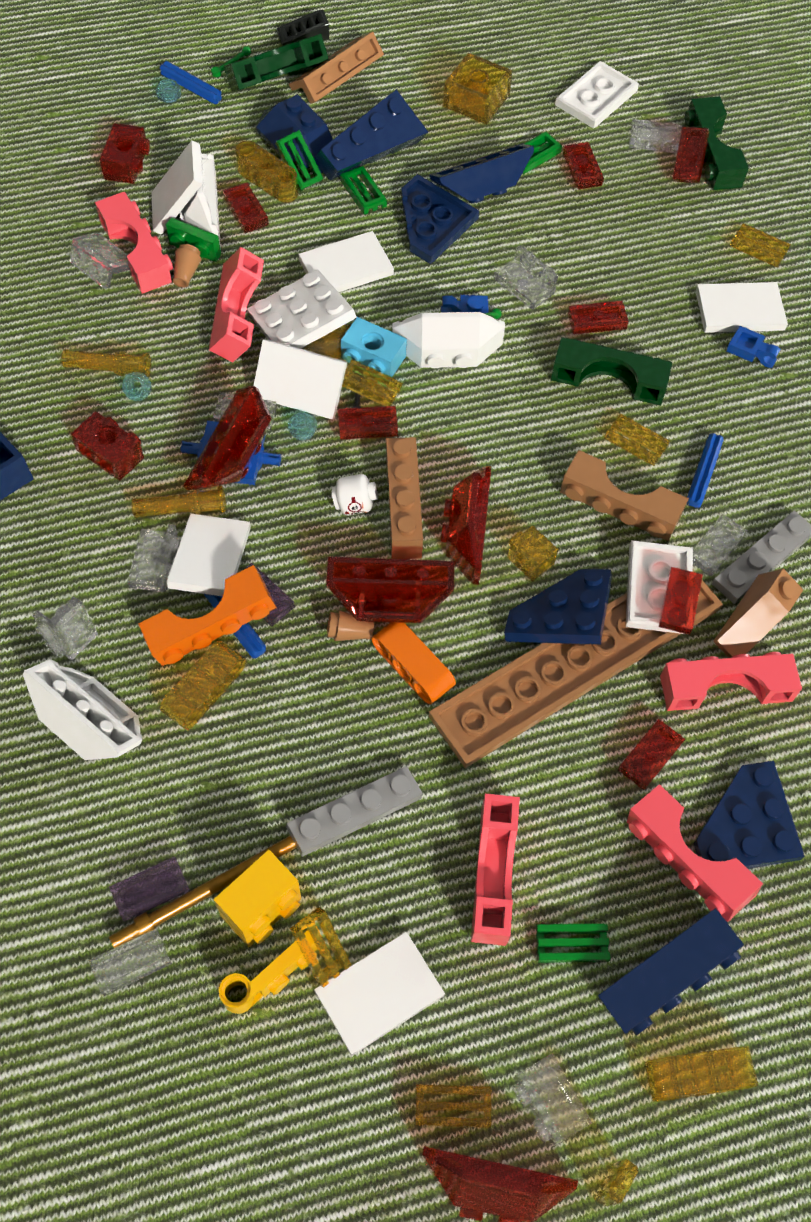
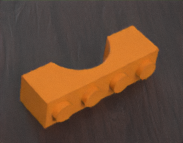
M252 565L225 579L223 597L210 613L199 618L186 619L178 617L166 609L138 624L151 655L164 666L180 661L184 655L195 649L206 648L213 640L223 635L237 632L242 625L252 620L266 617L270 611L277 607L256 567Z

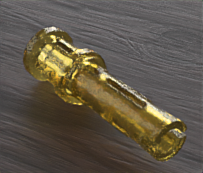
M64 349L61 359H67V361H62L64 368L114 371L116 375L121 377L130 374L140 375L143 379H148L151 371L149 353L131 355L125 351H118L115 354Z
M218 486L215 490L199 491L198 488H195L186 494L132 499L134 518L180 512H192V514L199 515L205 511L220 510L221 513L226 512V498L223 486Z

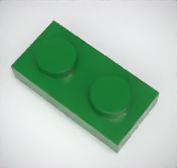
M172 217L167 222L166 228L171 245L179 249V246L182 244H190L199 249L201 258L217 262L220 258L221 250L218 235Z

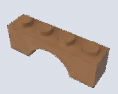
M416 437L386 438L391 560L422 559L423 530Z
M578 450L565 473L560 493L565 494L574 501L585 503L598 512L607 513L620 519L627 525H634L647 531L654 537L669 541L689 499L662 486L644 495L623 492L609 480L605 461Z

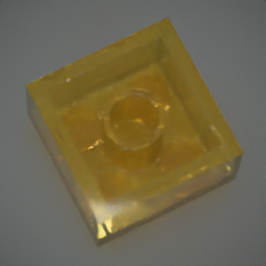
M468 53L445 81L443 107L487 125L510 95L513 70Z

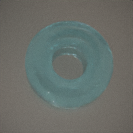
M173 79L161 80L156 89L158 99L166 103L177 101L182 94L180 86Z
M141 372L129 373L123 379V392L133 401L144 400L151 392V382ZM135 381L140 382L142 386L140 391L135 389Z
M306 412L294 414L288 422L289 432L298 440H308L317 431V420L313 415Z

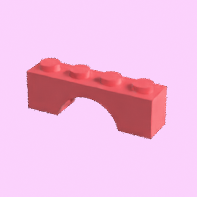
M125 191L96 201L95 205L99 221L110 239L128 240L136 245L135 249L127 255L131 276L141 293L143 294L171 283L170 271L173 270L171 260L167 254H162L158 238L151 236V229L147 220L140 218V211L134 200L130 201Z
M242 247L223 264L209 351L232 363L251 347L254 324L245 320V313L254 290L261 282L264 263L263 259Z
M769 652L763 656L752 657L749 654H739L732 658L719 659L717 656H708L696 661L678 658L666 663L660 675L667 711L699 709L707 695V690L721 683H733L745 687L756 696L761 704L793 702L802 690L794 655L781 654L780 652Z
M659 784L630 809L627 820L629 829L635 837L640 840L644 839L653 848L655 856L663 864H669L679 874V879L688 889L697 891L705 899V905L710 911L716 908L721 916L729 922L757 896L763 883L737 858L727 861H710L691 851L685 844L680 832V819L684 807Z
M485 793L481 810L471 942L506 946L509 941L513 905L512 869L518 831L520 797Z

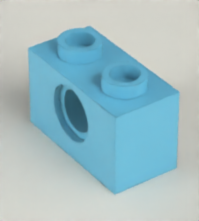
M357 317L341 339V358L352 365H358L369 370L374 375L391 380L406 358L407 338Z

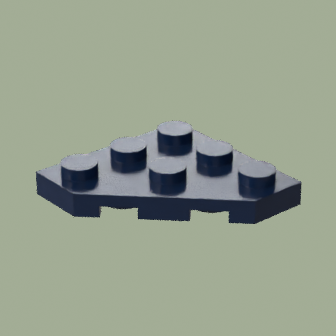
M418 174L401 188V199L410 252L429 264H432L479 219V210Z
M579 569L511 609L504 631L506 642L601 645L612 581L611 569Z
M774 760L741 766L693 843L698 856L710 861H727L737 858L748 869L798 861L805 857Z

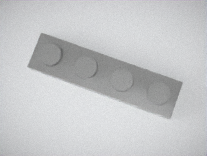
M794 510L715 577L712 585L733 604H736L744 597L758 575L775 570L811 538V524Z
M405 766L287 822L286 828L301 857L422 799L423 793L410 770Z

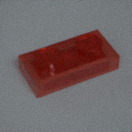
M682 127L672 178L674 182L700 183L709 137L708 128Z
M589 143L565 145L563 156L577 189L602 186L604 177Z
M247 182L223 190L224 199L244 233L269 225L268 216Z
M623 301L572 305L568 309L573 334L625 330L628 327L629 321Z
M396 406L338 409L340 440L398 436Z
M671 567L658 627L690 635L693 630L703 574Z
M658 719L621 763L618 771L645 791L681 747L685 738Z

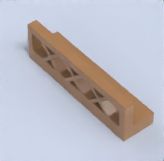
M372 31L357 37L328 57L329 60L320 62L289 83L291 90L302 88L310 104H312L384 55L374 32Z

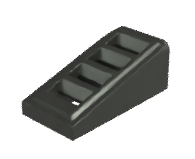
M321 9L278 27L277 33L282 46L318 34H322L324 41L329 39V23L324 10Z

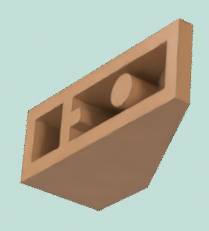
M784 568L758 575L713 642L729 658L739 654H747L789 613L803 589Z

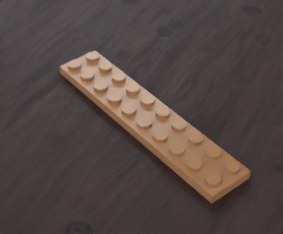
M694 570L692 571V627L718 612L723 606V603ZM627 593L607 605L601 645L542 643L429 711L428 717L464 768H467L681 634L626 627Z

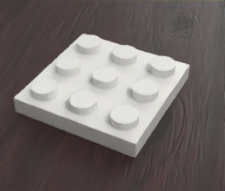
M319 269L307 273L303 278L282 287L278 292L257 301L254 305L247 308L250 317L268 340L299 349L357 318L354 309Z

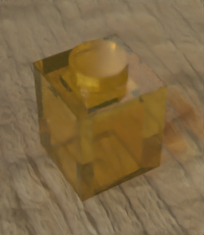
M532 525L525 532L519 531L511 538L507 558L534 582L555 564L559 549Z

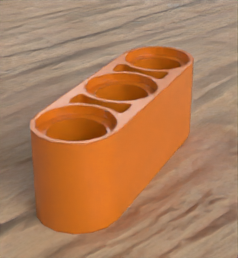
M399 618L394 619L371 637L372 643L380 655L427 704H433L456 685L455 678L449 669Z

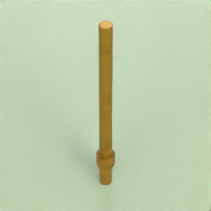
M291 836L286 837L150 914L144 912L133 919L134 923L109 936L114 949L140 935L143 938L156 931L154 927L226 888L266 851L270 850L279 858L297 848Z

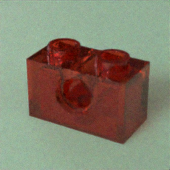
M113 124L99 159L104 180L135 184L138 174L142 173L144 157L150 151V141L146 139L144 127Z
M96 411L71 433L76 450L119 481L144 459L141 440L133 432L129 431L127 433L121 429L111 417L107 416L105 418Z

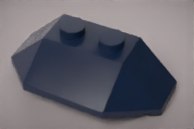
M298 94L264 110L256 126V131L281 158L282 156L275 144L276 141L300 130L313 158L316 157L324 146L333 140L327 124ZM296 139L292 140L305 167L310 168ZM285 143L284 145L288 153L290 154L294 164L297 165L287 143Z
M520 143L513 147L429 174L430 180L455 196L469 201V203H478L484 200V196L490 194L501 195L507 192V188L516 186L534 152V148L531 145Z

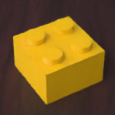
M268 850L213 900L222 919L250 947L254 942L260 944L266 940L274 930L272 926L281 917L287 919L299 908V901L302 898L299 882L296 877Z

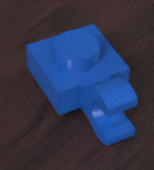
M460 295V301L453 296H442L441 313H488V296Z
M739 326L728 344L726 352L753 362L754 358L757 357L762 365L773 368L777 361L776 357L781 349L776 345L764 343L766 336Z

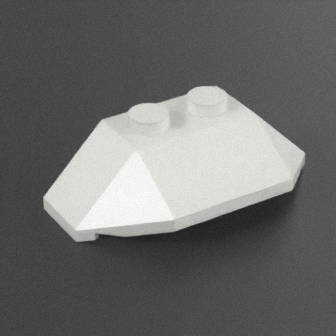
M201 153L203 184L181 210L180 220L218 235L220 243L213 154Z
M481 312L420 313L406 318L402 322L392 323V332L407 338L406 357L421 368L477 367L502 345L505 330L504 321H497L493 317Z
M51 659L24 670L23 677L38 719L84 760L117 758L141 744L142 735L140 733L139 716L94 677L73 668L58 666V662Z

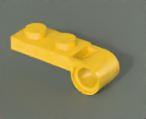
M307 930L252 981L239 973L226 976L219 986V997L225 1008L232 1013L241 1014L248 1011L270 992L273 995L279 993L289 983L290 979L288 976L298 967L301 970L305 969L317 957L315 952L319 948L317 939ZM242 985L247 988V993L243 1000L239 1002L228 1000V992L232 987Z

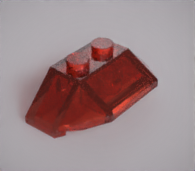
M256 386L236 391L185 481L183 487L186 490L203 489L238 482L246 476L249 470L248 465L253 456L261 449V442L267 433L272 419Z
M484 466L453 487L452 499L445 500L444 517H450L449 525H442L441 542L447 543L445 555L474 585H479L492 466Z
M328 557L326 586L357 621L422 623L454 591V561Z
M426 1146L422 1149L421 1158L451 1207L460 1209L459 1217L482 1222L483 1214L499 1217L498 1222H534L574 1192L578 1186V1180Z

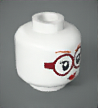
M357 474L339 478L336 486L332 487V498L336 510H341L344 515L349 516L369 512L373 507V500H378V492L375 482H369V479L364 474Z

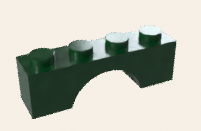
M318 34L223 67L233 92L329 60L322 34Z
M720 96L691 99L689 109L685 112L684 118L685 125L689 126L692 143L696 145L698 150V159L703 163L706 180H709L713 191L742 188L749 169L742 149L729 147L717 138V135L722 132L727 116Z
M561 337L551 381L578 387L589 377L609 375L624 382L630 389L634 400L661 406L667 390L672 362L603 345L591 344L577 339Z

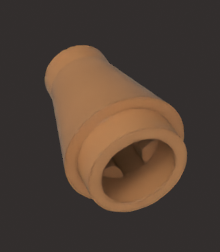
M182 244L175 251L173 283L179 287L185 288L189 286V282L202 260L200 251L195 246Z
M338 610V613L330 612L327 637L334 638V641L371 640L374 632V621L366 620Z

